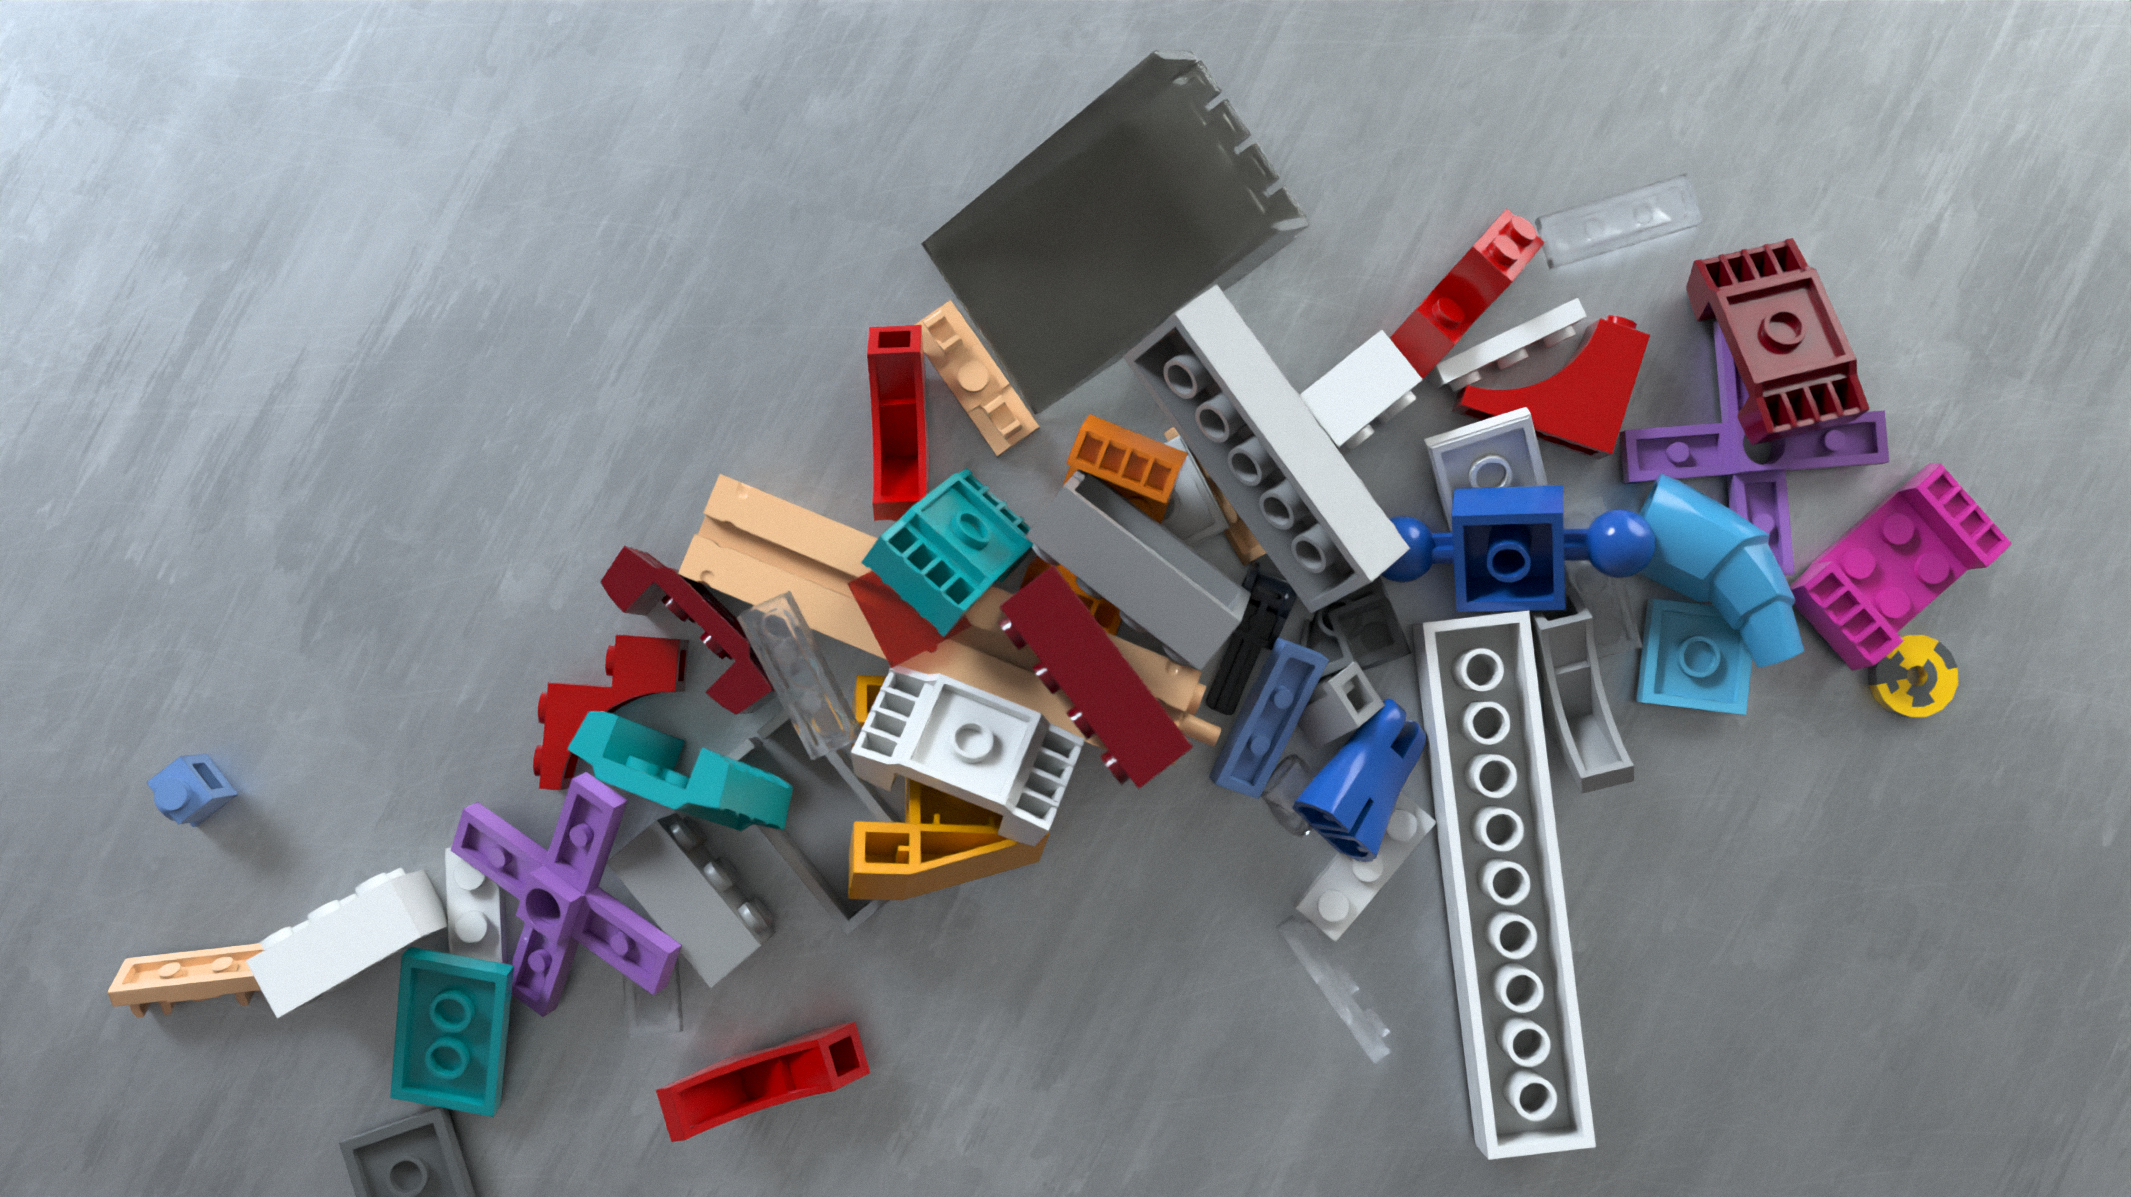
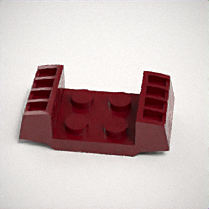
M1793 238L1773 244H1764L1756 248L1742 249L1730 254H1721L1704 260L1699 259L1693 262L1686 286L1689 301L1697 322L1716 318L1749 394L1737 417L1751 445L1853 422L1870 410L1857 375V359L1817 270L1808 266Z
M627 546L621 549L600 583L608 596L623 613L646 616L662 601L681 621L685 622L688 619L692 623L696 622L705 631L699 638L715 655L722 660L725 657L735 660L705 692L710 698L735 715L754 713L786 691L785 685L765 661V645L702 583L679 575L678 569L668 568L648 552L639 551L638 549L634 550L632 547L629 548Z

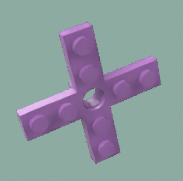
M1716 320L1713 322L1722 423L1632 429L1619 432L1623 483L1655 482L1660 473L1676 480L1727 476L1729 509L1769 534L1768 545L1784 576L1793 575L1795 571L1786 472L1889 463L1885 410L1866 412L1853 422L1769 441L1771 452L1768 460L1763 465L1753 462L1744 451L1743 441L1745 432L1737 417L1749 394Z
M587 772L571 780L548 851L479 802L463 809L451 847L453 853L520 900L516 916L523 920L525 924L511 964L514 965L512 995L542 1017L557 1009L579 943L653 996L667 987L682 947L680 943L599 887L628 800Z

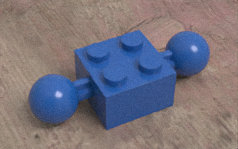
M1563 485L1454 489L1451 515L1452 532L1432 533L1426 524L1410 516L1389 518L1410 549L1380 575L1394 582L1405 583L1417 580L1425 575L1433 564L1454 563L1456 612L1565 610V561L1589 560L1597 571L1613 578L1631 577L1641 572L1650 563L1655 551V536L1651 526L1642 516L1624 509L1611 510L1601 514L1591 523L1588 529H1564Z

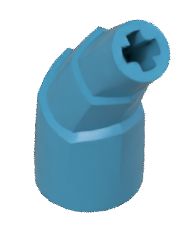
M1660 473L1639 513L1649 523L1654 532L1655 551L1650 563L1637 574L1698 602L1710 601L1731 628L1739 630L1757 667L1773 665L1804 652L1800 632L1792 609V605L1796 600L1768 545L1769 534L1689 485Z

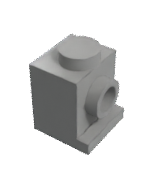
M1355 661L1333 678L1328 677L1316 685L1297 724L1316 750L1359 728L1383 708L1385 704L1357 661Z

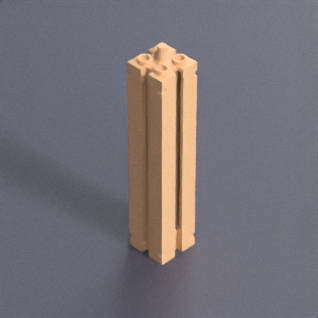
M719 474L703 512L706 516L698 535L694 534L679 569V575L710 586L713 589L900 666L928 675L940 673L1039 712L1050 723L1085 739L1066 713L1075 706L1062 688L1053 695L1050 693L1032 669L1040 660L1030 646L1027 644L1019 651L998 624L999 621L1006 617L999 606L1014 594L992 586L978 599L957 626L943 637L937 632L938 629L926 618H922L916 609L907 601H903L896 591L888 584L885 585L876 573L861 563L878 538ZM1106 633L1184 736L1214 747L1222 727L1194 716L1206 689L1205 685L1198 683L1202 672ZM1097 734L1088 740L1085 739L1087 743L1108 750Z

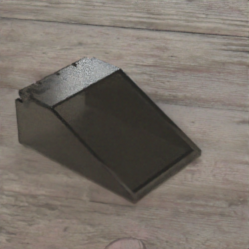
M1155 50L921 243L1035 415L1041 413L1121 360L1125 354L1175 312L1216 284L1223 292L1239 282L1298 238V234L1310 226L1305 220L1307 215L1287 186L1282 187L1272 195L1268 192L1267 189L1281 177L1259 144L1256 142L1241 152L1238 146L1248 139L1251 133L1228 99L1220 102L1214 108L1210 106L1209 103L1222 90L1203 61H1197L1192 51Z

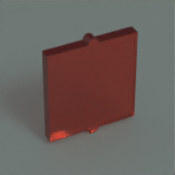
M873 571L847 583L891 668L926 650L930 653L936 652L938 644L972 627L965 615L957 626L943 637L937 632V628L926 618H922L916 609L907 601H903L900 598L901 596L888 584L885 585L882 579Z

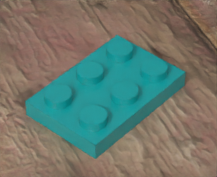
M409 947L401 956L390 1098L484 1116H495L501 1106L514 965Z

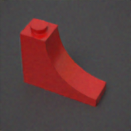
M1608 315L1605 319L1600 318L1586 328L1574 354L1549 379L1524 388L1510 390H1492L1467 385L1458 391L1451 412L1483 421L1527 407L1532 416L1537 440L1599 460L1613 453L1650 334L1635 330L1637 324L1627 318Z

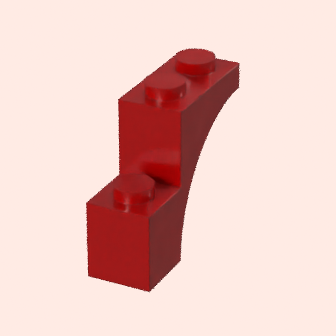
M1506 208L1389 337L1422 379L1445 357L1472 324L1508 288L1545 243L1537 236L1535 228L1525 218L1515 216Z
M922 325L869 327L867 361L873 435L872 506L874 521L892 520L897 522L913 505L929 494L930 453L925 410L926 370Z
M616 635L615 645L608 646L605 659L606 675L612 676V686L561 682L548 683L547 692L541 693L538 703V721L540 724H544L543 745H537L533 759L534 775L540 776L539 789L564 790L569 788L571 780L575 776L580 757L569 751L568 747L589 711H602L613 714L625 705L645 696L664 692H685L689 640Z
M851 1022L813 1029L776 1047L734 1054L657 1089L656 1093L671 1142L687 1140L726 1122L775 1105L812 1095L833 1092L871 1072L856 1023Z

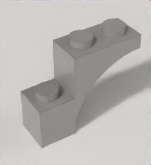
M1575 586L1565 588V610H1529L1535 663L1543 677L1545 725L1583 794L1633 782L1634 765L1621 740L1605 693L1595 645L1593 617Z

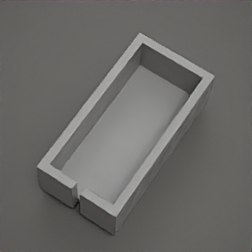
M1080 469L1064 484L1025 536L1034 543L1032 548L1041 559L1051 565L1054 564V566H1059V564L1064 566L1077 576L1076 583L1084 592L1099 600L1103 597L1120 609V617L1131 628L1141 633H1145L1147 630L1164 643L1162 645L1164 651L1174 661L1184 666L1192 664L1199 671L1205 667L1240 624L1251 595L1250 592L1101 478Z
M796 700L756 731L763 740L769 739L766 743L763 744L758 737L748 738L728 754L727 757L772 773L793 787L784 830L756 826L847 936L890 901L848 899L849 847L854 821L902 823V821L869 782L854 774L852 760L802 700Z

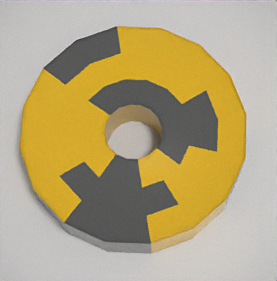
M1903 635L1900 637L1904 641L1877 664L1868 667V685L1875 700L1886 711L1901 717H1928L1943 710L1953 699L1958 686V666L1952 653L1940 641L1925 635ZM1911 667H1914L1919 673V679L1915 685H1911L1907 679V673Z

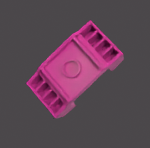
M1929 463L1900 488L1886 496L1810 564L1808 569L1789 587L1796 600L1794 605L1800 613L1814 626L1815 630L1821 634L1847 666L1854 671L1874 666L1904 641L1897 634L1899 630L1967 570L1987 568L2012 543L1941 463Z

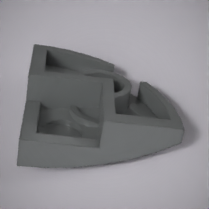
M1380 575L1371 583L1317 610L1312 622L1310 619L1304 620L1300 646L1319 652L1329 660L1318 683L1328 677L1333 678L1355 661L1364 671L1411 654L1410 647Z

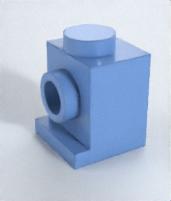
M208 754L180 756L146 782L154 792L156 807L165 817L176 821L178 825L190 823L192 827L199 826L238 795Z

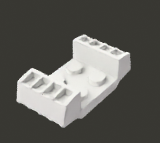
M892 663L850 754L854 774L875 786L891 791L897 775L900 774L1003 815L998 835L1023 844L1035 846L1050 830L1085 739L1050 723L1039 712L943 674L928 675Z

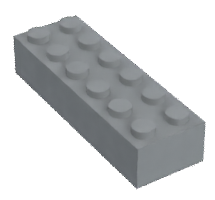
M1217 284L1175 312L1123 356L1132 371L1310 613L1371 583L1410 549L1398 533L1395 525L1388 519L1368 492L1363 481L1349 466L1330 436L1319 425L1303 403L1298 392L1292 388L1270 358L1267 350L1260 344L1238 314L1235 306L1227 299Z

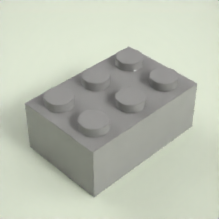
M674 813L654 821L606 863L662 931L682 945L681 954L711 989L776 933L770 925L774 918L768 908L757 897L754 896L749 900L736 883L741 879L734 867L722 856L715 859L703 845L707 837L699 825L689 816L682 819L678 813Z

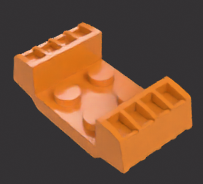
M1089 414L1079 429L1066 464L1070 465L1062 487L1080 469L1101 478L1142 511L1162 524L1188 453ZM1036 555L1027 567L1020 590L1052 565ZM1061 564L1055 566L1103 630L1116 636L1123 622L1119 615L1120 609L1104 597L1101 600L1091 597L1076 583L1077 576Z

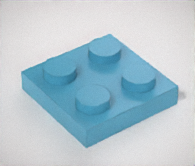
M1656 598L1648 599L1636 702L1746 715L1752 656L1739 630L1732 629L1713 605Z

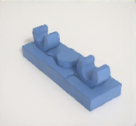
M1279 637L1275 640L1273 648L1261 669V673L1256 683L1253 684L1209 775V778L1215 785L1256 799L1260 798L1329 661L1323 654Z

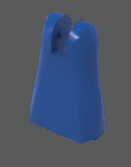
M1389 698L1383 700L1385 704L1383 708L1357 728L1347 743L1314 777L1292 806V809L1333 848L1352 859L1362 862H1373V859H1376L1400 792L1420 758L1427 737L1416 721H1406L1405 710Z

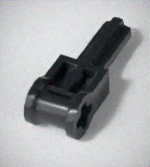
M1252 561L1241 584L1244 589L1251 593L1243 618L1231 633L1233 634L1205 700L1209 708L1225 715H1232L1235 712L1261 648L1264 647L1272 650L1273 644L1280 636L1297 598L1296 592L1287 580L1261 570L1260 563ZM1260 586L1278 594L1279 597L1277 599L1259 592L1257 588Z

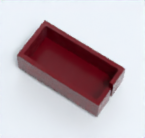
M1054 564L999 606L1006 615L1005 618L998 622L999 626L1019 651L1027 644L1030 646L1040 660L1032 669L1050 693L1053 695L1062 688L1075 706L1066 712L1086 740L1097 734L1108 750L1100 757L1121 786L1131 779L1136 787L1140 789L1193 748Z

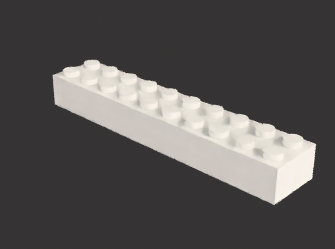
M1529 611L1412 624L1424 729L1427 735L1426 745L1475 1145L1488 1160L1596 1147Z

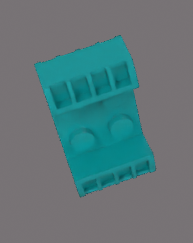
M965 468L960 473L955 472L913 505L877 539L861 561L866 568L869 567L876 573L885 585L888 584L896 591L903 601H907L916 609L922 618H926L937 628V632L943 637L957 626L986 591L997 581L1002 583L1018 568L1032 552L1034 544L1025 537L1031 529L1024 522L1025 519L1022 516L1018 517L1006 506L1007 503L1004 500H999L989 491L990 488L987 485L984 486L972 475L973 472L968 468Z
M589 711L568 747L569 751L592 765L596 779L676 811L738 831H743L751 825L784 830L793 792V787L785 780L772 773L703 747L690 777L675 772L673 770L684 745V740L615 714Z

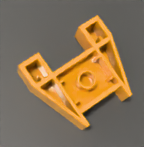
M856 675L852 700L851 751L887 676ZM905 777V823L854 821L849 847L848 899L906 900L1037 863L1040 861L1049 832L1035 846L998 835L1003 815Z

